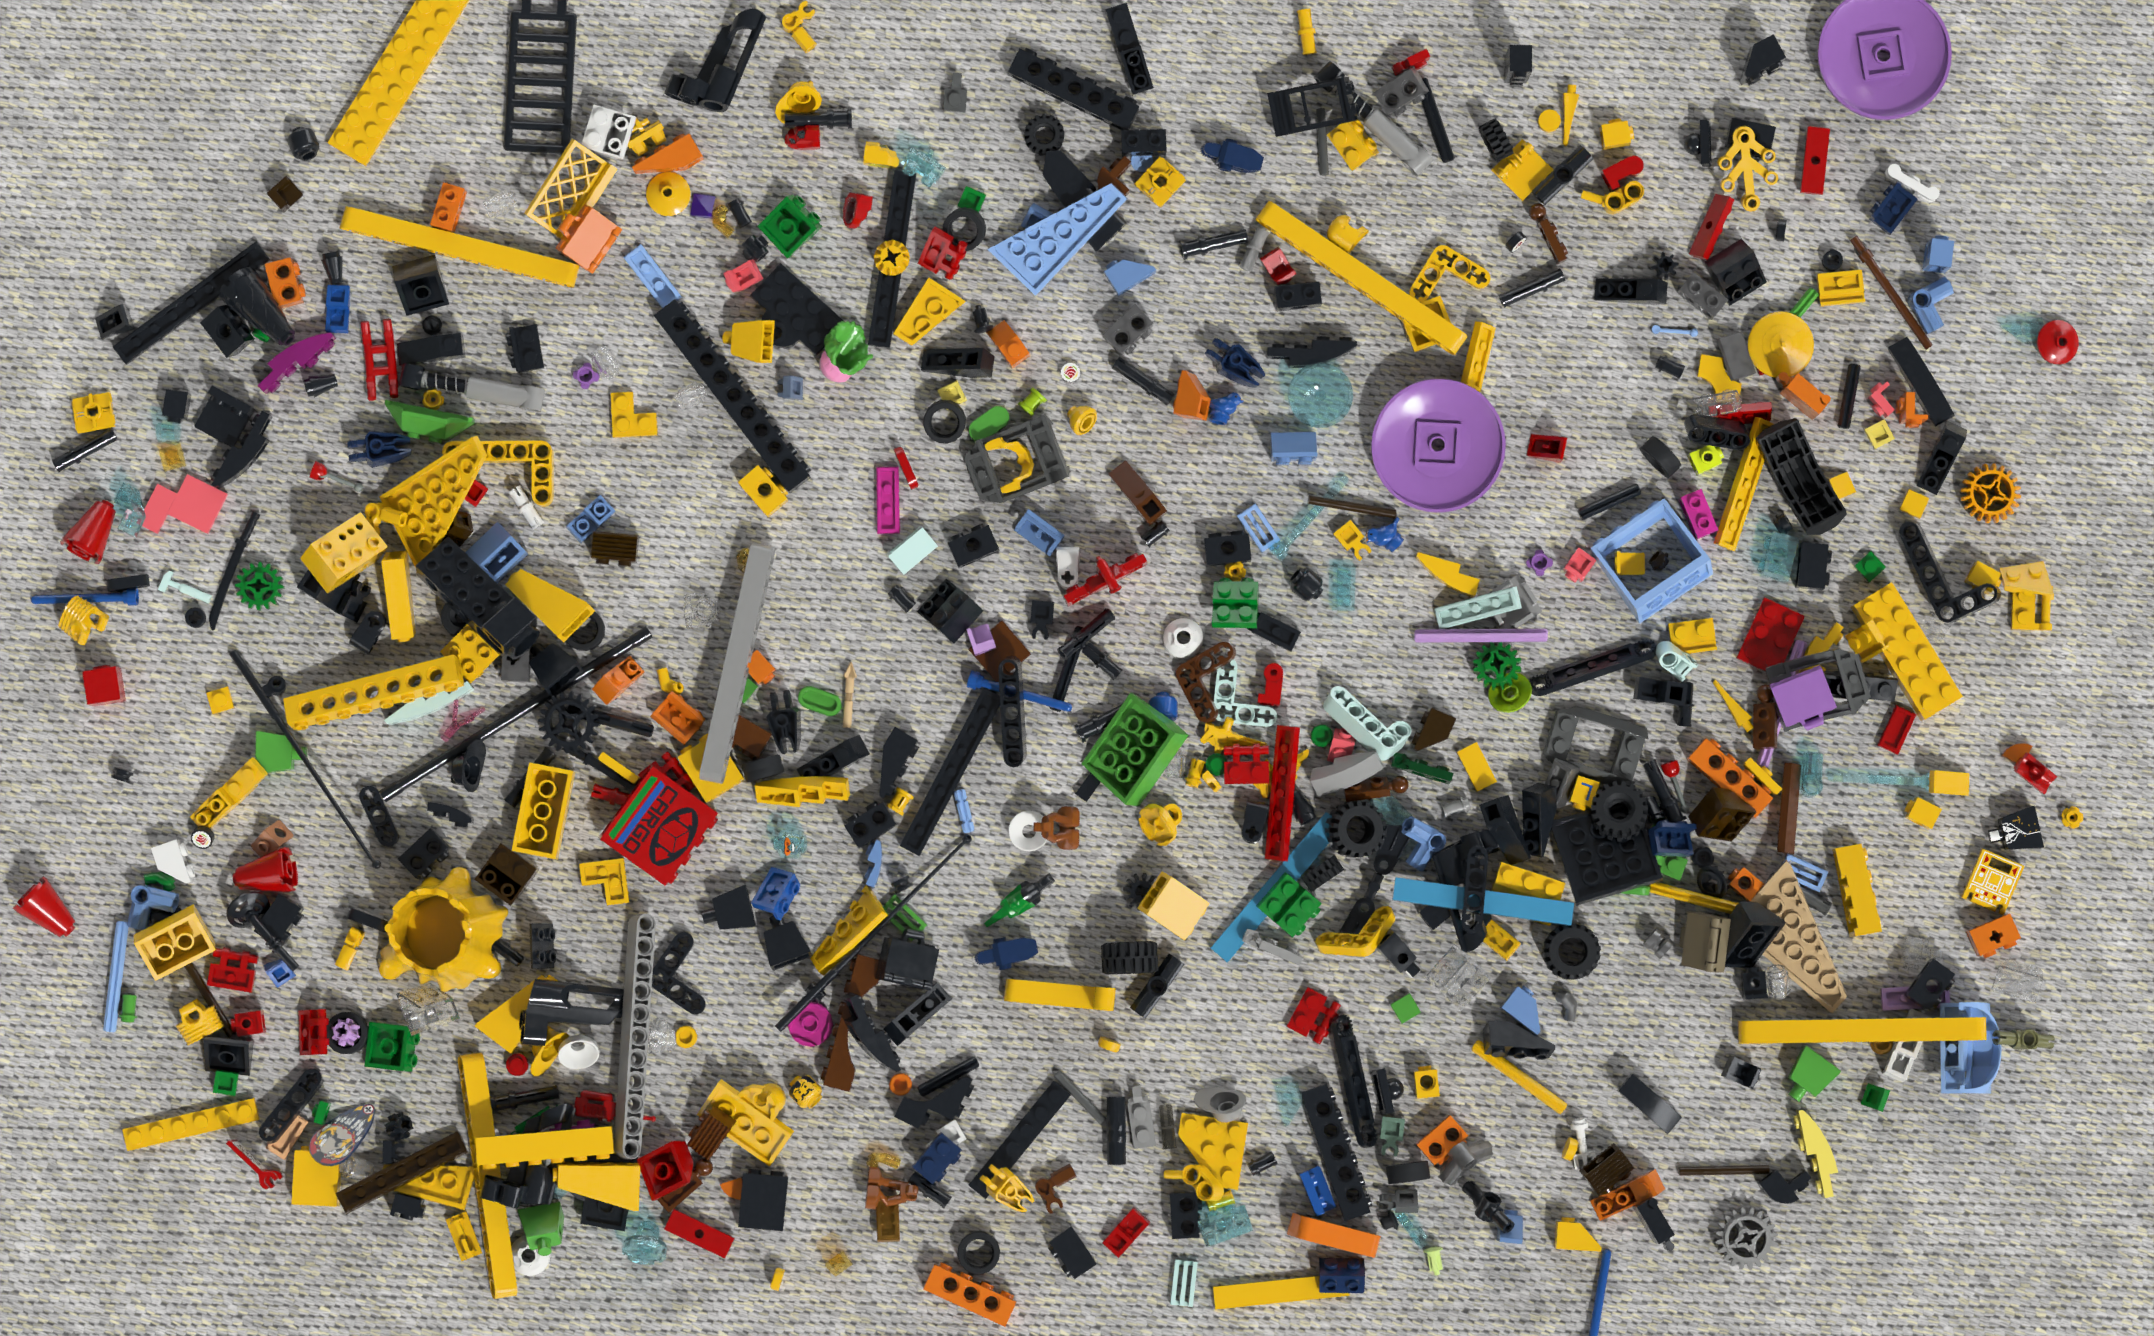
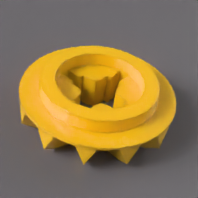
M895 240L884 241L877 247L874 254V262L877 269L889 276L902 273L907 268L910 260L908 249L903 243ZM888 249L892 254L901 253L895 258L896 266L891 261L883 262L888 257Z

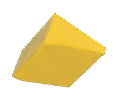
M1848 472L1827 480L1839 499L1856 492Z

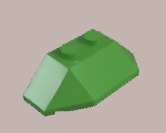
M385 400L387 409L401 430L407 433L409 438L419 440L420 436L429 437V442L441 444L442 440H451L475 423V419L472 417Z

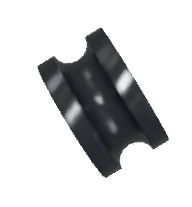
M1836 250L1826 252L1822 258L1824 268L1829 271L1839 269L1843 263V256ZM1827 256H1836L1838 258L1836 261L1838 265H1829L1827 263L1829 260Z
M190 608L185 614V621L193 628H200L206 622V614L200 608ZM197 611L199 612L198 615H201V620H197V624H193L190 616H193L194 612Z
M114 767L115 774L111 775V778L130 784L129 778L134 773Z
M909 875L891 884L892 887L896 888L895 894L913 886V883H910L908 880L910 878Z

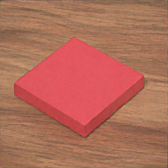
M187 474L167 514L209 534L228 494Z

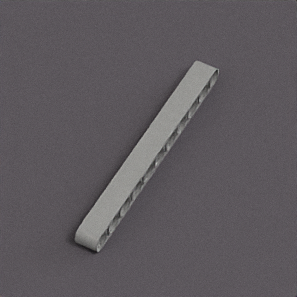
M752 543L749 550L700 768V780L722 784L725 779L749 668H747L748 662H751L774 561V546Z
M650 914L634 915L628 923L614 1134V1152L619 1159H635L641 1153L656 928L655 919ZM641 919L644 921L643 929H641L639 924ZM639 942L643 944L642 951H639L638 949ZM638 964H640L642 969L640 974L637 972ZM637 986L640 989L639 996H637L635 993V988ZM635 1009H637L639 1013L637 1019L634 1017ZM634 1031L637 1034L636 1041H634L632 1038V1034ZM632 1054H634L636 1057V1061L634 1064L631 1062ZM631 1076L634 1078L633 1086H631L629 1083V1079ZM629 1099H631L633 1102V1106L631 1109L628 1107ZM628 1121L631 1123L630 1132L626 1128ZM626 1144L630 1147L628 1155L625 1152Z

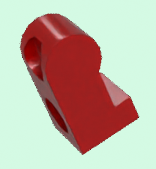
M1633 155L1602 170L1600 174L1611 193L1619 189V181L1627 177L1638 176L1644 168V163L1640 157Z
M1271 663L1265 667L1263 673L1266 680L1264 694H1258L1257 704L1280 706L1283 669L1279 664Z

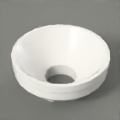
M1187 618L1172 621L1166 627L1163 634V643L1166 650L1172 656L1179 659L1195 656L1203 645L1204 636L1200 626ZM1186 631L1190 634V641L1187 644H1180L1177 641V634L1179 632Z
M1023 811L1012 819L1009 825V837L1017 848L1031 852L1045 845L1047 839L1042 837L1041 832H1036L1032 838H1026L1022 833L1026 825L1034 826V822L1041 823L1043 816L1035 811Z
M582 1034L565 1039L558 1049L560 1063L571 1069L587 1068L593 1065L599 1057L597 1043L592 1038ZM574 1042L584 1043L582 1046L574 1047L571 1045Z
M525 1235L518 1238L512 1244L514 1269L517 1272L533 1276L541 1273L548 1266L550 1254L541 1256L538 1254V1249L533 1250L535 1259L532 1262L528 1263L523 1260V1251L530 1249Z

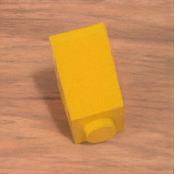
M1562 1217L1561 1221H1556L1555 1249L1601 1252L1602 1247L1581 1223L1575 1222V1218Z

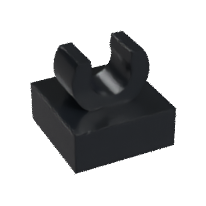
M383 1140L382 1163H394V1159L398 1161L404 1159L405 1156H398L396 1150L399 1147L404 1148L405 1144H395V1140Z

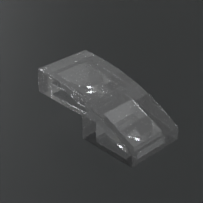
M1950 606L1945 608L1943 612L1946 619H1950L1954 613ZM1933 610L1921 630L1926 637L1940 644L1952 623L1939 620Z

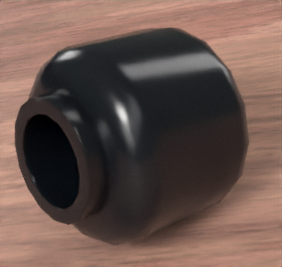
M297 127L292 130L287 139L292 155L302 161L313 159L320 149L317 137L310 128Z
M1299 568L1290 578L1289 582L1291 583L1290 588L1292 592L1304 601H1309L1312 598L1317 599L1323 592L1321 588L1323 584L1322 578L1310 568Z

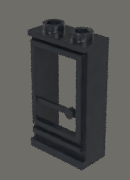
M1342 77L1267 93L1275 136L1279 137L1357 121L1359 108L1353 100L1352 94L1355 93L1353 81H1350L1349 77ZM1336 85L1343 118L1310 124L1311 117L1308 114L1304 91ZM1300 92L1305 113L1304 121L1307 125L1296 127L1289 94Z

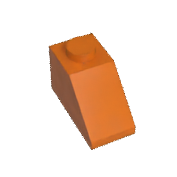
M1005 320L996 325L992 330L986 332L1011 369L1030 357L1027 348Z

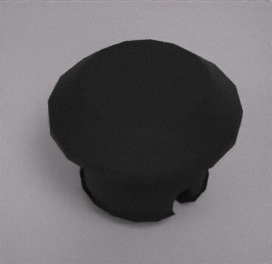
M430 315L423 320L422 328L427 334L436 335L442 329V322L437 316Z
M1388 1211V1215L1380 1219L1383 1229L1387 1230L1393 1227L1397 1230L1399 1224L1394 1212Z

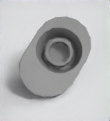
M1207 1087L1200 1089L1195 1094L1194 1102L1198 1108L1211 1112L1215 1119L1225 1123L1241 1120L1242 1107L1246 1103V1096L1242 1092L1222 1087Z

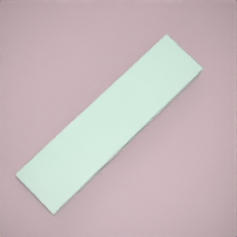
M1516 586L1437 607L1434 610L1439 629H1447L1521 609L1522 606Z

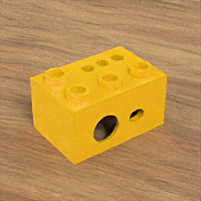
M360 512L311 543L300 559L323 589L329 593L377 562L388 546Z

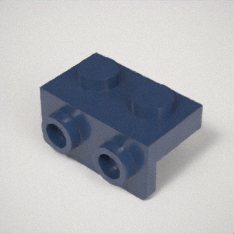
M1899 181L1895 186L1890 184L1883 193L1886 196L1881 203L1877 201L1869 211L1872 213L1869 220L1889 235H1891L1918 200L1905 190Z
M1669 820L1658 821L1656 826L1648 830L1652 854L1656 856L1678 857L1693 855L1690 832L1697 829L1696 824H1687V821L1670 823Z
M940 1132L914 1162L912 1167L930 1183L934 1184L935 1181L939 1182L947 1173L945 1170L950 1164L954 1165L959 1160L962 1149Z
M1319 1258V1292L1364 1293V1258Z

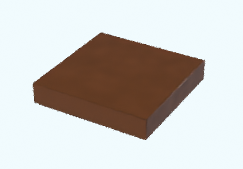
M1000 621L990 630L996 646L995 650L975 656L972 646L968 649L996 682H999V664L1007 656H1016L1022 663L1031 655L1003 621ZM1005 663L1007 671L1011 672L1015 669L1012 663Z

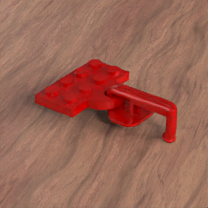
M1134 553L1125 558L1126 563L1121 565L1116 563L1110 567L1105 559L1100 556L1096 557V570L1098 574L1087 578L1083 586L1079 587L1076 584L1066 590L1064 600L1069 607L1089 595L1108 587L1110 594L1119 591L1122 587L1117 583L1118 581L1147 565L1144 554L1138 556L1137 553Z

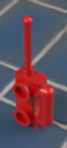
M583 1090L580 1093V1097H576L575 1115L586 1118H598L599 1121L607 1119V1122H611L616 1117L617 1102H613L614 1097L610 1093ZM589 1100L602 1101L604 1103L603 1105L588 1102ZM643 1115V1120L655 1122L656 1117L654 1115Z

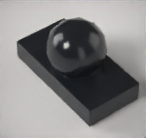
M1707 119L1700 120V134L1692 133L1684 140L1686 152L1691 155H1701L1702 167L1712 166L1711 123Z
M1385 1068L1372 1070L1371 1074L1380 1114L1393 1113L1392 1100H1397L1403 1095L1404 1086L1396 1078L1387 1080Z

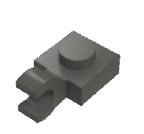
M953 73L952 89L945 88L943 111L966 113L967 90L961 89L962 73Z
M1395 1190V1195H1379L1380 1212H1388L1395 1208V1213H1418L1417 1190Z

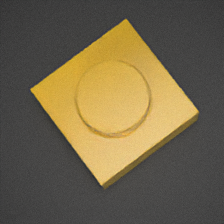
M228 686L206 693L213 715L235 708Z

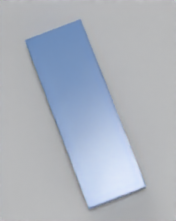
M641 244L623 257L662 309L674 299L678 301L682 298Z

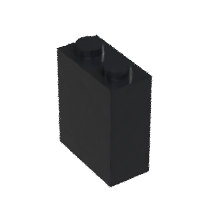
M748 1169V1173L743 1172L738 1227L783 1231L788 1176H784V1172L771 1171L770 1175L761 1174L762 1170Z

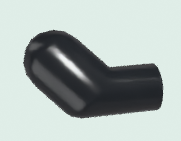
M178 906L173 913L158 910L152 911L150 921L155 924L181 911V908Z

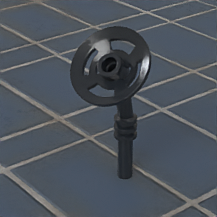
M251 891L236 897L227 908L226 916L229 923L238 928L254 926L266 941L265 945H269V949H273L272 952L276 953L292 971L299 967L297 962L282 947L283 943H279L280 940H276V936H272L261 922V919L270 907L267 896L261 892ZM255 899L262 901L264 903V906H261V904L259 902H256ZM247 901L248 904L244 905L240 911H235L240 904ZM234 918H237L241 923L236 922Z

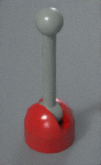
M315 461L309 478L323 480L327 477L353 487L357 492L362 491L363 485L361 483L355 484L329 474L325 465Z
M1678 760L1660 765L1664 775L1671 777L1681 803V812L1688 813L1689 807L1685 804L1676 778L1680 771Z

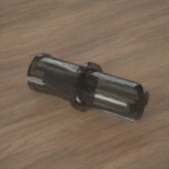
M1160 1105L1161 1127L1159 1129H1161L1162 1149L1177 1148L1174 1129L1177 1127L1174 1125L1172 1105Z

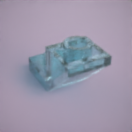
M123 482L114 503L126 508V511L117 529L137 538L146 515L139 490Z

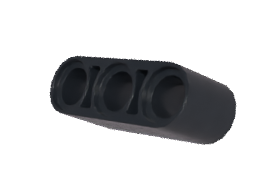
M1698 414L1690 415L1684 421L1688 438L1693 443L1734 450L1745 449L1750 443L1746 427L1740 421Z

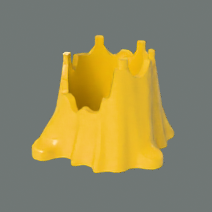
M453 868L444 880L427 877L392 908L393 916L388 924L385 925L389 943L380 951L382 960L379 965V973L383 978L393 980L400 977L403 973L413 970L418 974L420 984L435 981L438 983L441 992H447L454 988L465 989L475 979H492L500 974L501 963L495 958L491 949L493 943L502 937V924L508 915V909L505 906L495 904L488 894L475 895L471 886V874L466 868Z

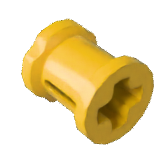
M897 787L896 794L886 806L903 816V810L909 800H913L914 796Z

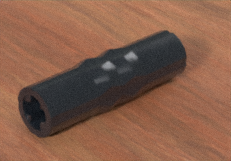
M1107 1097V1165H1126L1125 1097Z

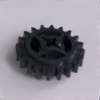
M573 691L569 693L568 697H566L564 692H561L560 699L555 695L552 696L553 704L549 701L545 702L548 710H540V713L545 715V717L538 719V722L544 723V726L539 728V731H546L542 739H551L549 747L556 743V751H560L562 747H565V753L568 754L572 747L574 752L577 753L579 745L585 750L587 748L585 741L593 743L594 739L591 735L599 734L594 727L600 726L601 723L596 722L594 719L598 718L600 714H593L592 712L597 706H588L590 698L582 701V693L575 698ZM564 705H574L580 708L581 711L571 712ZM555 710H557L559 722L553 727L552 717ZM586 717L587 727L582 735L580 732V722ZM567 718L574 720V723H572V726H571V725H568V726L565 725V722L567 721ZM562 732L569 733L575 740L564 739L558 734Z

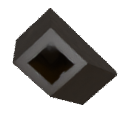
M1431 708L1429 712L1425 711L1420 721L1423 724L1420 733L1416 731L1411 744L1415 745L1413 750L1420 751L1447 740L1456 718L1434 708Z

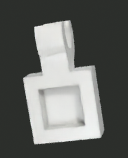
M956 1120L936 1131L937 1134L942 1132L956 1145L966 1140Z

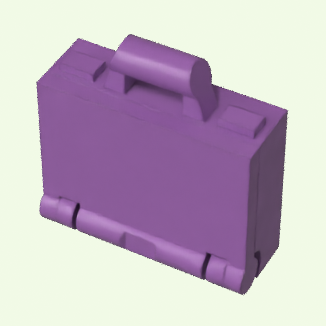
M1820 665L1769 685L1786 727L1800 722L1808 731L1824 724V712L1837 708ZM1816 715L1819 716V717H1816V718H1814V719H1811V720L1805 722V720L1808 719V718H1811V717L1816 716Z

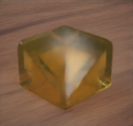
M841 1251L825 1263L827 1269L834 1276L839 1275L853 1265L845 1251Z

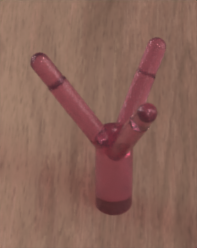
M458 699L454 700L452 723L440 736L441 739L448 742L460 727L474 721V718L483 713L485 708L482 707L457 722L459 701Z

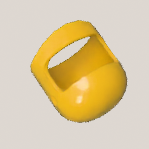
M1339 215L1329 225L1327 238L1349 254L1369 230L1364 226L1355 229L1348 224L1351 217Z

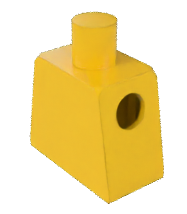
M775 320L733 323L732 331H725L723 333V343L731 345L730 352L734 356L756 363H772Z

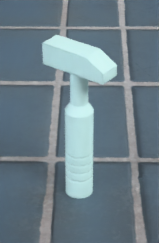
M172 571L167 572L163 576L158 590L166 592L169 585L177 588L184 594L209 604L212 595L186 584L172 581L171 578L174 573Z

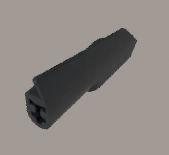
M1061 150L1046 151L1043 177L1065 208L1096 192V187ZM1115 212L1088 240L1094 251L1097 252L1105 243L1107 244L1127 222Z

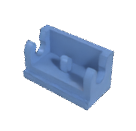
M1029 509L1014 529L1015 532L1049 557L1065 537V535Z

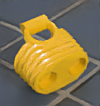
M75 596L65 606L58 627L74 641H77L80 645H85L91 627L98 631H104L109 615L103 613L90 602L83 600V598ZM91 614L99 616L97 624L91 620Z
M197 998L179 1009L182 1022L178 1023L175 1027L182 1035V1038H184L186 1045H190L224 1026L214 1005L206 1008ZM197 1011L199 1018L192 1019L189 1014Z

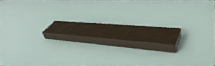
M455 1132L335 1194L347 1215L468 1153L458 1132Z

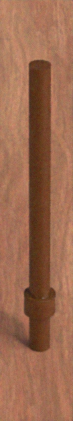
M1855 236L1850 242L1859 253V259L1862 263H1866L1922 346L1927 350L1933 344L1872 258L1874 255L1870 249L1867 250L1859 237Z

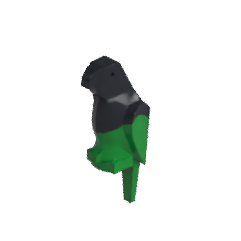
M1048 873L1034 883L1024 881L1001 901L1000 906L1002 908L984 923L985 926L988 927L1006 916L1010 919L1037 905L1041 901L1040 895L1042 891L1055 882L1051 874Z

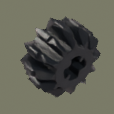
M1146 873L1142 874V880H1139L1138 875L1134 874L1135 883L1130 879L1126 880L1132 886L1131 888L1123 887V891L1131 892V894L1124 896V900L1133 898V901L1129 904L1130 907H1133L1135 902H1138L1139 906L1143 900L1141 895L1137 896L1135 890L1138 891L1137 887L1142 885L1143 888H1147L1149 891L1152 886L1151 883L1155 879L1154 876L1150 877L1148 882L1145 881Z

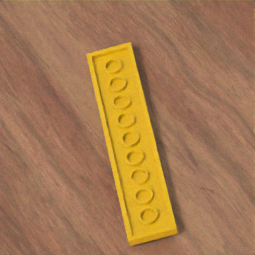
M470 0L415 1L327 142L329 145L365 167L367 166Z

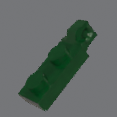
M1401 753L1394 754L1391 767L1407 771V773L1448 785L1451 783L1454 774L1449 772L1450 769L1444 766L1437 765L1436 768L1428 766V762L1415 759V762L1410 761L1406 754Z

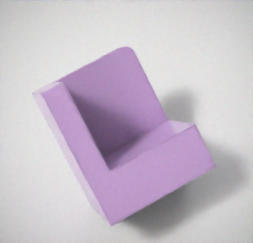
M988 624L966 629L975 656L996 649Z

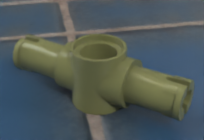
M2032 1029L2011 1030L2010 1032L1995 1030L1992 1034L1993 1037H1998V1039H1992L1995 1045H2009L2015 1050L2037 1049V1047L2052 1049L2055 1043L2049 1042V1040H2055L2053 1035L2038 1034Z

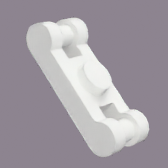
M1892 164L1885 170V177L1895 184L1899 181L1905 190L1925 202L1932 203L1939 197L1940 193L1936 187L1928 188L1921 184V180L1911 174L1907 176L1901 172L1899 165Z

